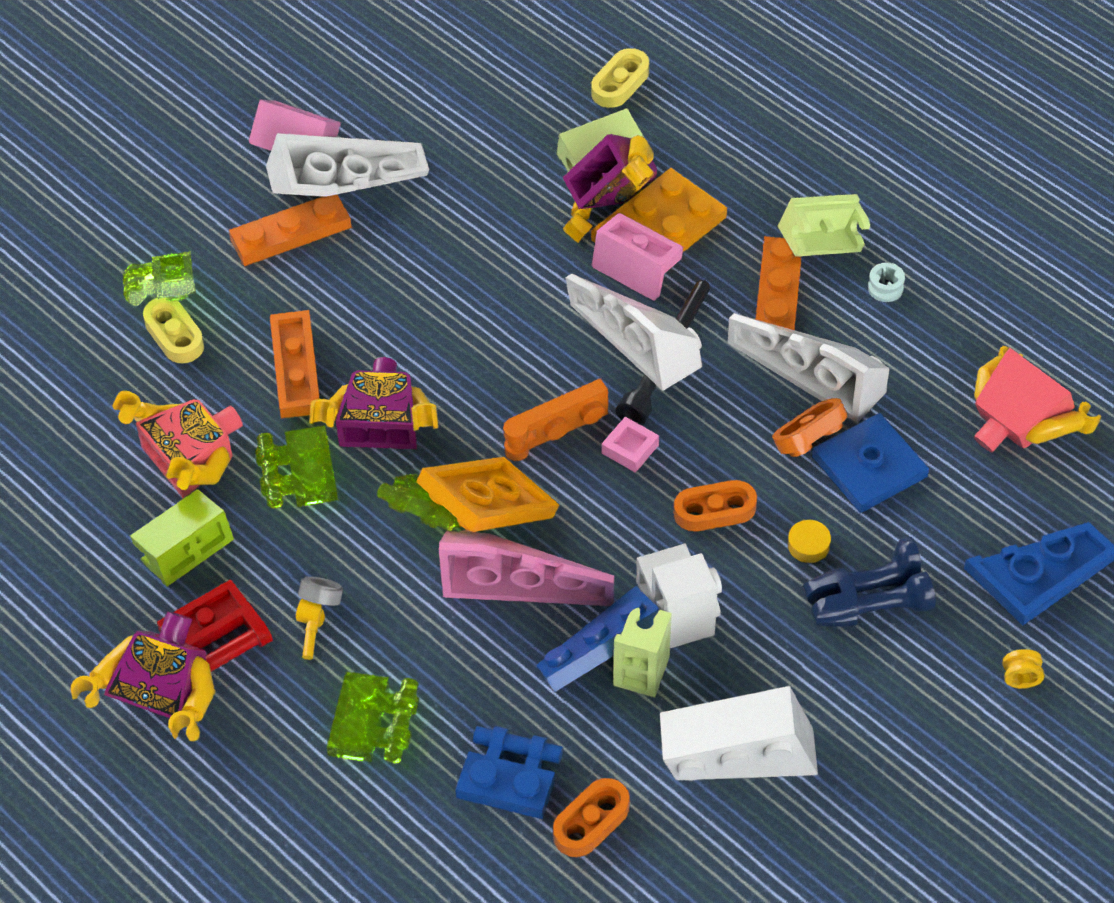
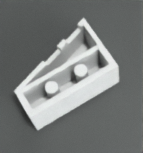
M790 686L660 713L663 761L676 780L818 775L813 727Z

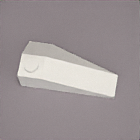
M277 133L266 164L273 193L326 197L427 176L429 172L421 143Z
M570 274L565 277L571 306L662 391L702 367L699 350L702 348L699 336L692 328L686 329L678 320L668 314L579 276Z
M735 313L729 318L728 344L821 401L831 398L841 399L848 414L847 417L856 423L886 393L889 367L885 366L874 356H869L855 347Z

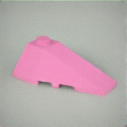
M469 530L460 532L446 531L439 542L443 597L611 606L614 603V576L489 533H477Z

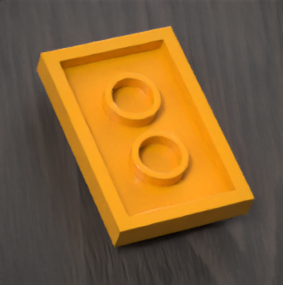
M670 168L591 230V240L595 242L597 230L618 213H621L683 246L684 252L727 218V207Z
M505 457L422 468L416 481L429 493L432 501L444 506L457 518L460 526L472 532L552 519L559 507V504Z

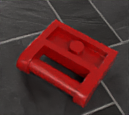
M231 579L174 611V613L192 619L185 643L201 649L243 624L248 628V631L206 655L205 660L209 663L211 672L256 645L263 647L273 641L266 624ZM165 617L157 621L159 632L161 631Z

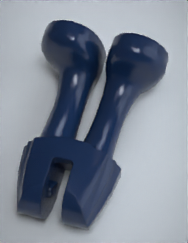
M913 537L903 538L897 542L894 558L886 565L858 572H847L845 569L840 568L819 575L802 586L807 601L813 605L811 611L818 626H854L858 624V617L863 613L891 608H911L915 611L925 612L934 609L936 605L931 578L926 571L921 572L920 554ZM902 585L887 591L857 594L879 587Z

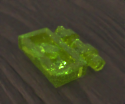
M191 251L152 257L151 263L130 264L123 272V295L131 305L138 306L149 294H155L156 299L165 298L168 301H178L185 299L189 294L196 293Z
M325 425L285 432L287 445L282 446L274 444L273 436L270 433H261L257 436L258 447L255 449V459L257 465L262 470L259 484L262 495L266 497L268 507H281L284 503L283 496L295 494L297 507L338 500ZM290 464L292 474L284 476L279 474L278 466Z
M416 473L397 476L393 486L384 482L377 491V497L388 502L391 509L399 513L407 511L420 517L422 524L431 528L439 526L447 531H451L454 527H462L458 524L457 518L444 506L430 499L429 493L416 482L419 477Z
M345 672L327 743L328 756L372 762L375 747L386 748L384 754L386 761L391 763L401 762L403 750L409 747L412 735L408 729L411 715L417 713L420 699L416 695L419 683L414 679L404 678L401 682L400 691L393 694L388 693L390 687L389 677ZM383 713L394 714L390 726L386 728L380 727Z

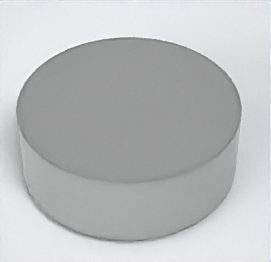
M305 577L301 579L298 596L313 603L335 606L340 604L343 588L339 583L319 577Z

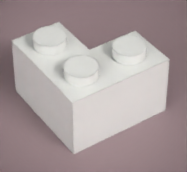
M686 544L638 557L636 582L640 590L660 610L672 613L670 648L715 635L716 617L720 616L717 594L722 592V585L717 570L714 567L708 568L703 554L691 556Z

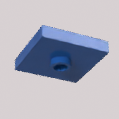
M881 413L814 447L812 451L813 459L860 514L927 478L929 473L927 465Z

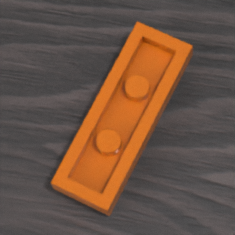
M336 194L327 197L322 196L229 230V236L243 265L247 266L352 227L351 218Z
M764 236L755 319L795 330L802 256L795 257L785 238Z
M309 310L270 315L281 419L310 415L311 401L320 399Z

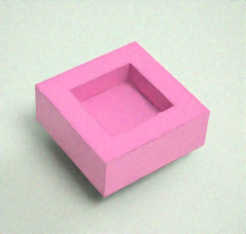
M624 417L602 443V454L636 473L659 446V435Z

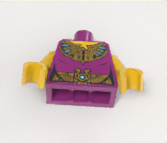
M607 134L562 177L575 200L571 210L572 218L563 227V230L577 243L593 226L587 221L592 208L623 204L645 184L655 180L657 167L653 162L654 153L644 137L637 135L628 138Z
M388 357L375 359L372 371L357 370L353 372L349 383L342 385L329 400L316 399L311 401L309 424L322 421L326 423L327 427L332 428L334 427V421H336L338 441L341 447L417 449L416 431L419 430V427L433 426V429L438 428L436 405L429 402L420 388L411 386L410 374L397 372L396 361Z
M167 611L160 634L151 631H137L133 636H128L99 662L90 672L89 676H80L72 682V699L78 698L79 694L83 691H91L84 701L87 708H94L100 701L99 689L106 688L104 693L106 696L170 718L168 727L174 739L178 737V733L182 728L187 727L186 735L188 740L196 741L200 736V730L196 722L202 720L215 694V688L209 663L205 660V650L185 643L192 619Z

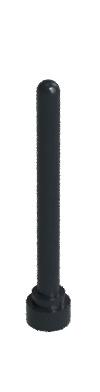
M699 280L695 283L676 317V320L686 329L691 325L710 290V285L706 280ZM644 374L637 388L622 396L616 407L617 416L621 420L627 417L641 426L644 425L652 411L650 396L657 385Z

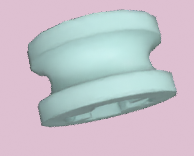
M880 263L874 266L869 274L868 291L870 295L881 302H892L901 297L905 282L903 270L892 263ZM880 280L882 283H885V280H889L888 285L881 284Z

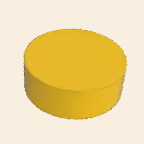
M803 520L792 526L788 535V550L795 559L804 563H815L824 559L829 553L831 535L825 525L815 520Z

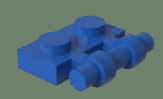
M477 726L473 736V743L487 746L488 750L486 755L468 751L455 789L456 798L543 819L554 786L555 772L540 768L543 760L559 764L563 754V746L547 743V738L536 735L529 739L509 734V729L494 726L493 730ZM504 752L527 756L525 765L503 760Z

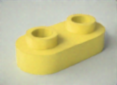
M633 48L617 52L592 80V99L594 102L606 108H614L624 104L648 78V56L643 51Z
M158 297L151 300L145 306L143 317L146 329L169 360L176 363H189L196 360L202 354L204 342L201 330L178 300L171 297Z

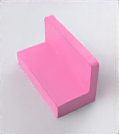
M260 100L249 143L271 151L277 133L337 137L341 122L275 100Z
M618 213L597 230L592 267L647 298L656 300L661 294L664 274L682 259L684 247Z

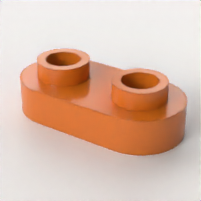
M827 399L813 405L779 428L772 438L779 453L797 457L811 450L813 447L812 443L822 436L831 435L839 431L843 427L842 422L846 420L848 414L841 399Z
M740 480L688 488L681 491L675 498L674 519L681 528L693 532L745 523L756 512L757 494L750 484ZM731 505H739L740 507H738V508H731V507H729V506H731ZM697 512L700 515H691L689 513Z
M603 778L591 783L556 817L553 824V840L557 849L570 857H582L591 853L626 819L630 808V796L627 788L618 780ZM609 803L612 804L614 808L612 810L605 811L602 810L600 806L602 804ZM580 833L584 837L581 840H571L569 835Z

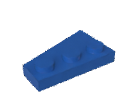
M1090 522L1044 535L1041 541L1019 548L1016 544L1001 548L999 554L982 559L978 555L965 560L964 570L1021 625H1025L1114 561V545Z
M635 586L565 643L549 651L536 666L545 681L556 692L614 656L615 637L617 634H622L628 615L632 610L640 608V620L636 624L641 629H649L653 626V619L660 609Z

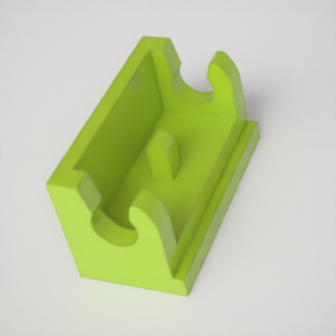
M198 489L130 535L132 543L145 555L141 558V561L161 579L166 587L234 540L224 510Z

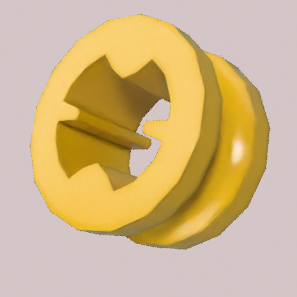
M1020 649L1008 653L1002 661L1003 668L1006 671L1004 674L1006 684L1018 689L1030 688L1040 684L1045 677L1044 670L1041 667L1043 663L1041 654L1030 649Z

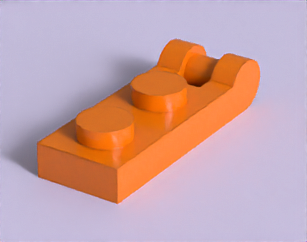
M597 379L509 418L503 426L505 438L504 452L506 457L512 461L524 460L528 456L530 449L550 440H558L566 433L585 424L596 423L603 416L608 415V388L601 379Z

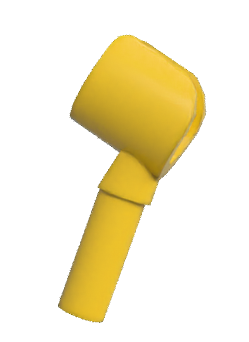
M301 599L296 611V620L307 624L302 658L311 660L313 659L318 627H321L325 621V614L321 604Z

